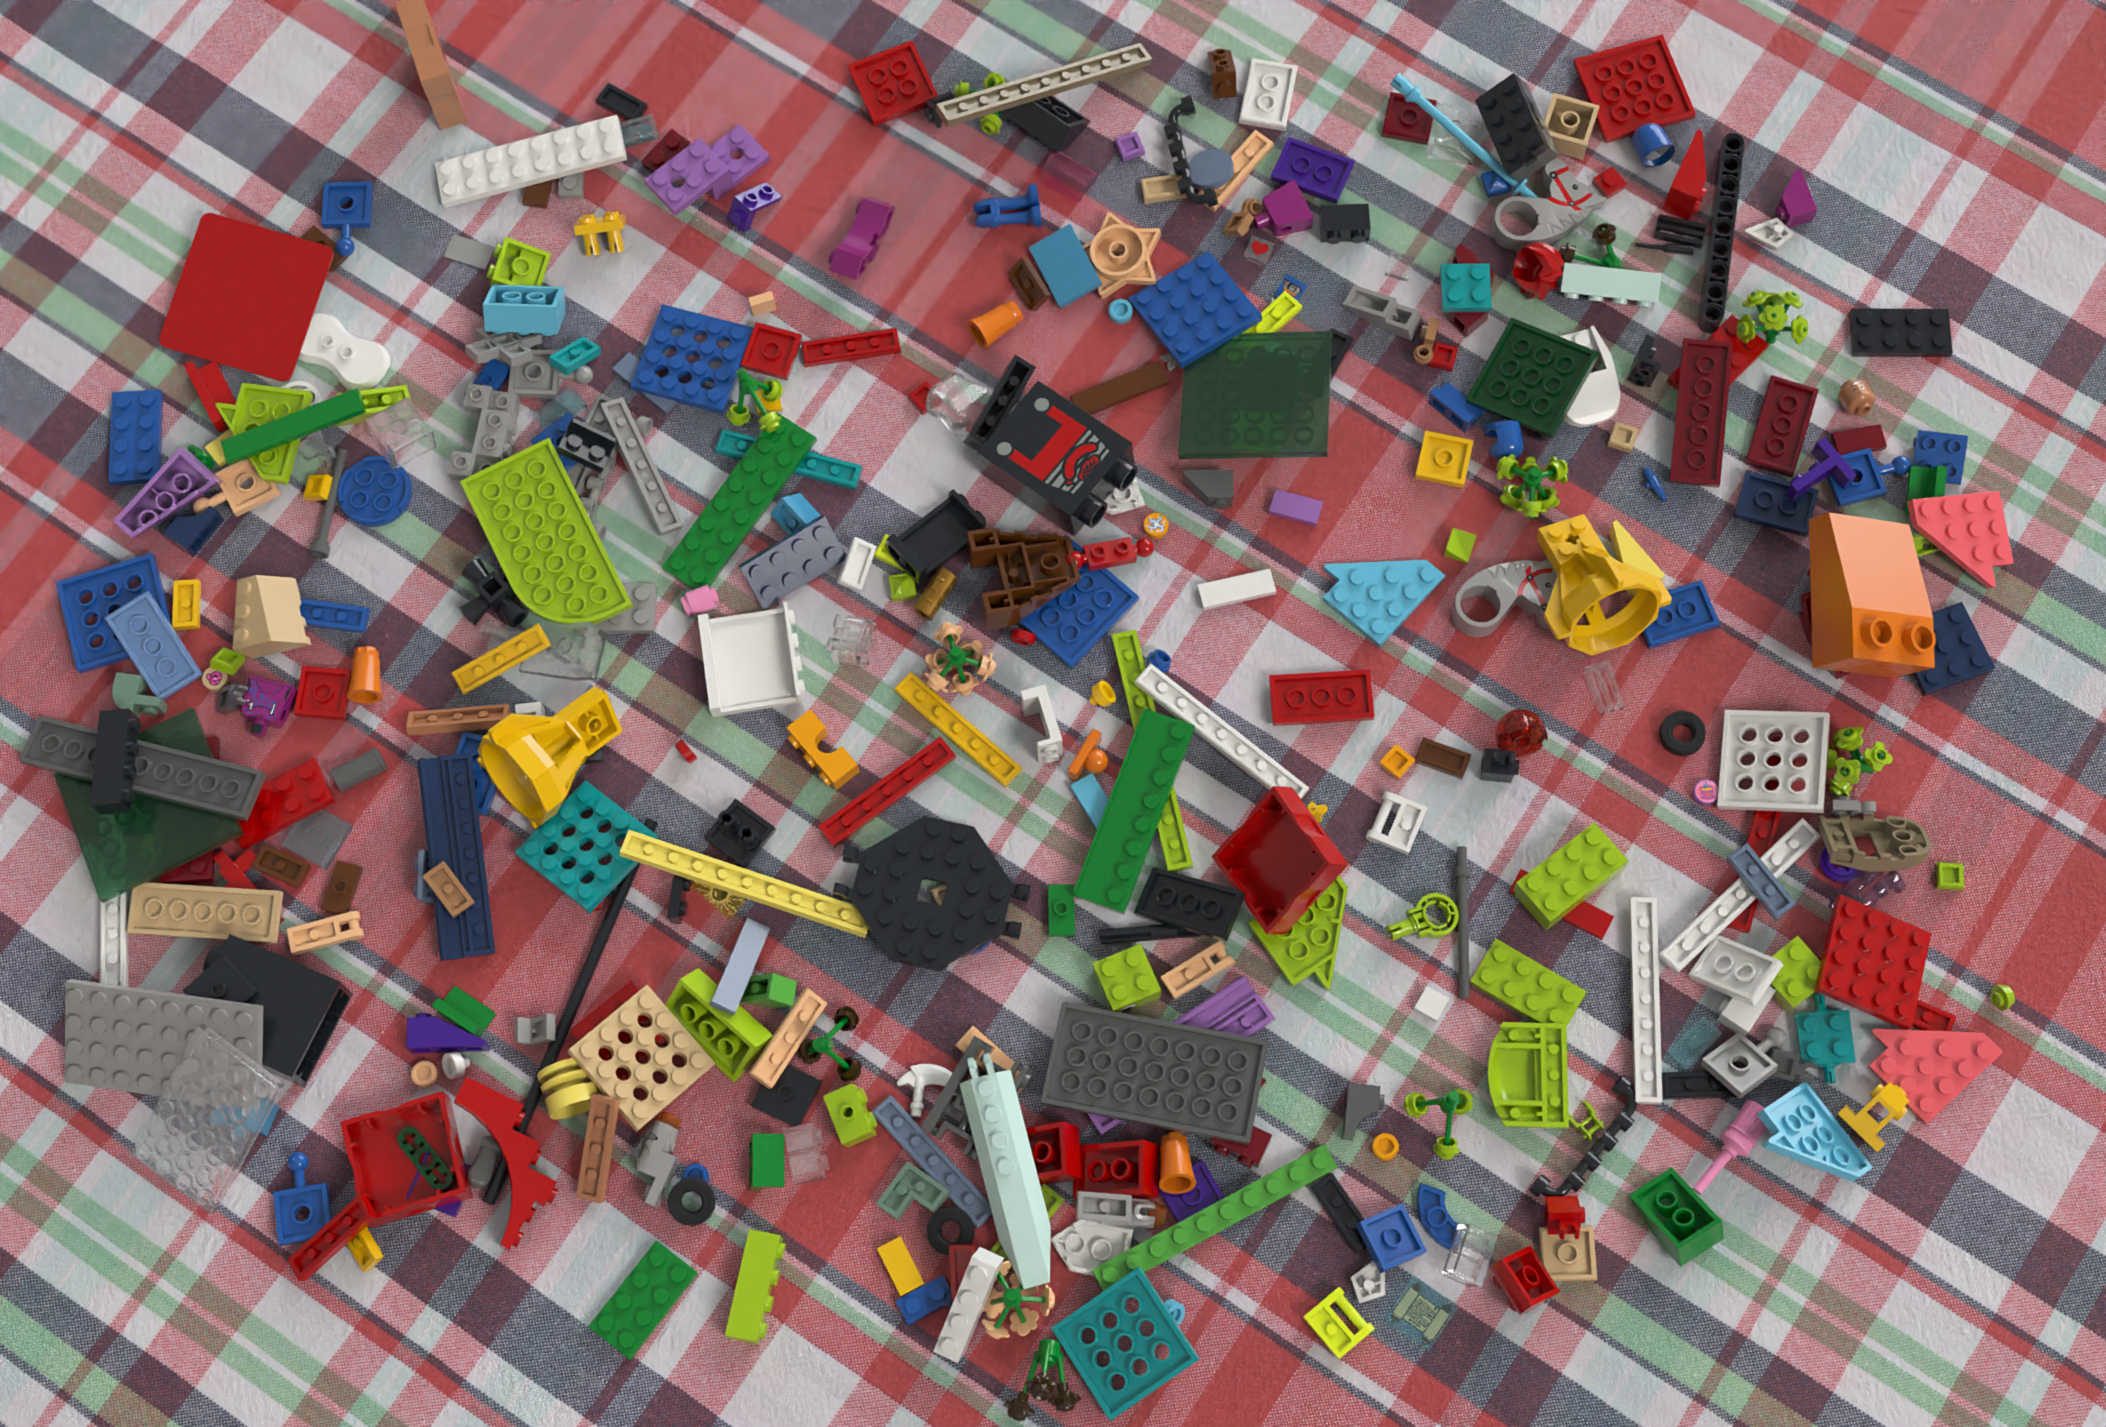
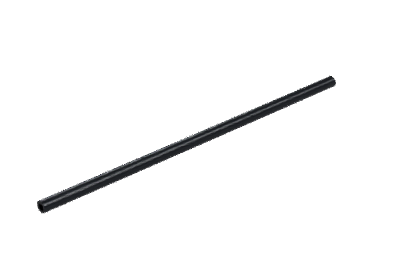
M646 818L644 826L653 833L655 832L658 823ZM638 863L618 884L556 1027L555 1041L550 1042L538 1072L557 1061L641 863ZM537 1074L523 1104L522 1112L526 1113L519 1128L513 1127V1130L523 1135L527 1131L543 1093L541 1091L542 1084L539 1083ZM501 1155L482 1200L484 1203L492 1206L495 1205L508 1175L503 1155Z

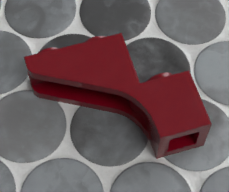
M1462 244L1456 247L1453 264H1482L1471 249H1466ZM1490 269V283L1492 287L1494 275ZM1452 312L1449 322L1467 338L1487 321L1489 312Z

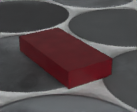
M1881 424L1833 432L1831 435L1834 449L1840 456L1870 448L1872 452L1881 451L1887 447Z

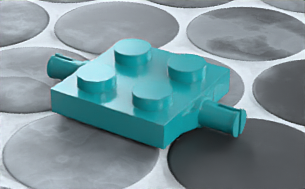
M1819 994L1813 996L1815 1010L1810 1013H1798L1794 1016L1800 1062H1816L1818 1068H1823L1825 1084H1829L1830 1081L1833 1084L1836 1083L1835 1067L1841 1064H1855L1856 1062L1849 1010L1832 1011L1826 1009L1825 995L1820 994L1819 996Z

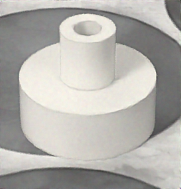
M457 1051L446 1053L442 1058L443 1071L449 1079L462 1077L465 1073V1068L470 1066L469 1058L462 1057Z

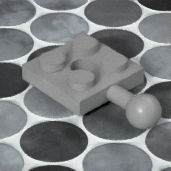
M530 349L533 352V360L525 362L521 366L510 367L508 393L518 394L519 398L558 399L560 379H575L577 383L586 385L592 381L593 372L588 366L583 365L570 374L565 375L549 365V356L559 350ZM532 370H541V375L539 377H529V373Z
M1771 1028L1767 1031L1765 1040L1755 1046L1743 1034L1738 1032L1704 1057L1701 1065L1740 1099L1777 1071L1778 1064L1769 1058L1765 1052L1771 1048H1781L1787 1041V1035L1781 1028ZM1742 1062L1746 1067L1742 1069L1737 1068L1733 1063Z

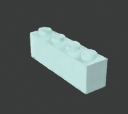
M1564 263L1562 266L1563 275L1560 277L1559 292H1563L1565 298L1578 299L1579 294L1589 295L1588 300L1603 302V297L1613 298L1612 303L1627 304V300L1637 301L1636 306L1651 307L1652 303H1658L1662 273Z

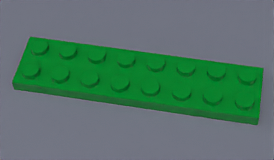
M777 412V416L782 418L779 422L780 427L770 433L762 430L661 567L664 572L692 590L707 584L709 587L712 585L817 442L815 436Z

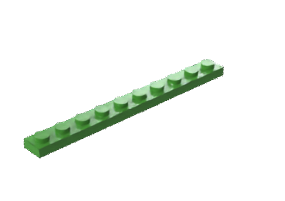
M1324 1144L1097 1266L1091 1271L1103 1292L1136 1268L1141 1267L1145 1273L1334 1171L1338 1167Z

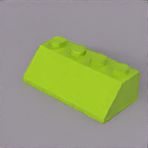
M697 968L679 980L665 1006L716 1063L715 1065L733 1082H736L759 1058L773 1035L740 1005H738L733 1016L710 1006L709 1004L717 984Z

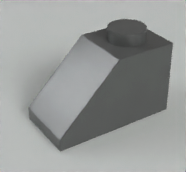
M1184 470L1183 484L1207 507L1219 510L1232 507L1233 470Z

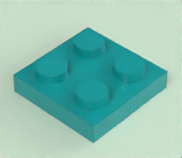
M1490 264L1440 265L1442 312H1491Z

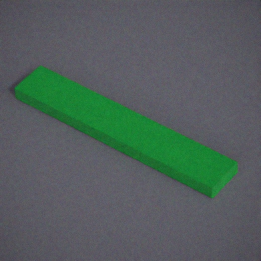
M356 388L222 440L221 445L226 463L229 465L238 463L366 413L360 391Z

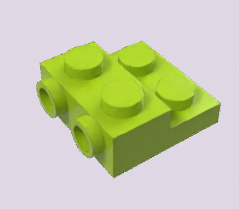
M505 236L502 244L497 243L493 254L497 261L495 265H490L486 278L490 279L489 286H492V284L541 286L551 253Z

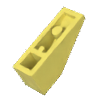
M1615 520L1612 523L1609 534L1616 560L1657 576L1663 582L1665 574L1624 527ZM1633 588L1625 590L1630 596H1635L1637 592Z

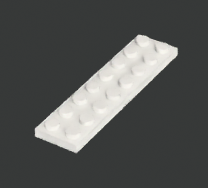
M614 115L436 162L435 167L443 206L447 208L625 161L627 156L618 116Z

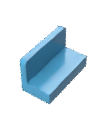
M800 493L782 497L770 514L788 535L821 516Z

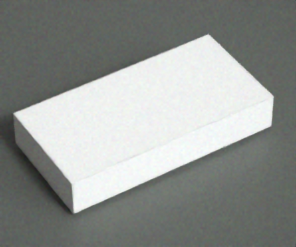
M853 537L837 583L856 592H861L877 546L860 538Z

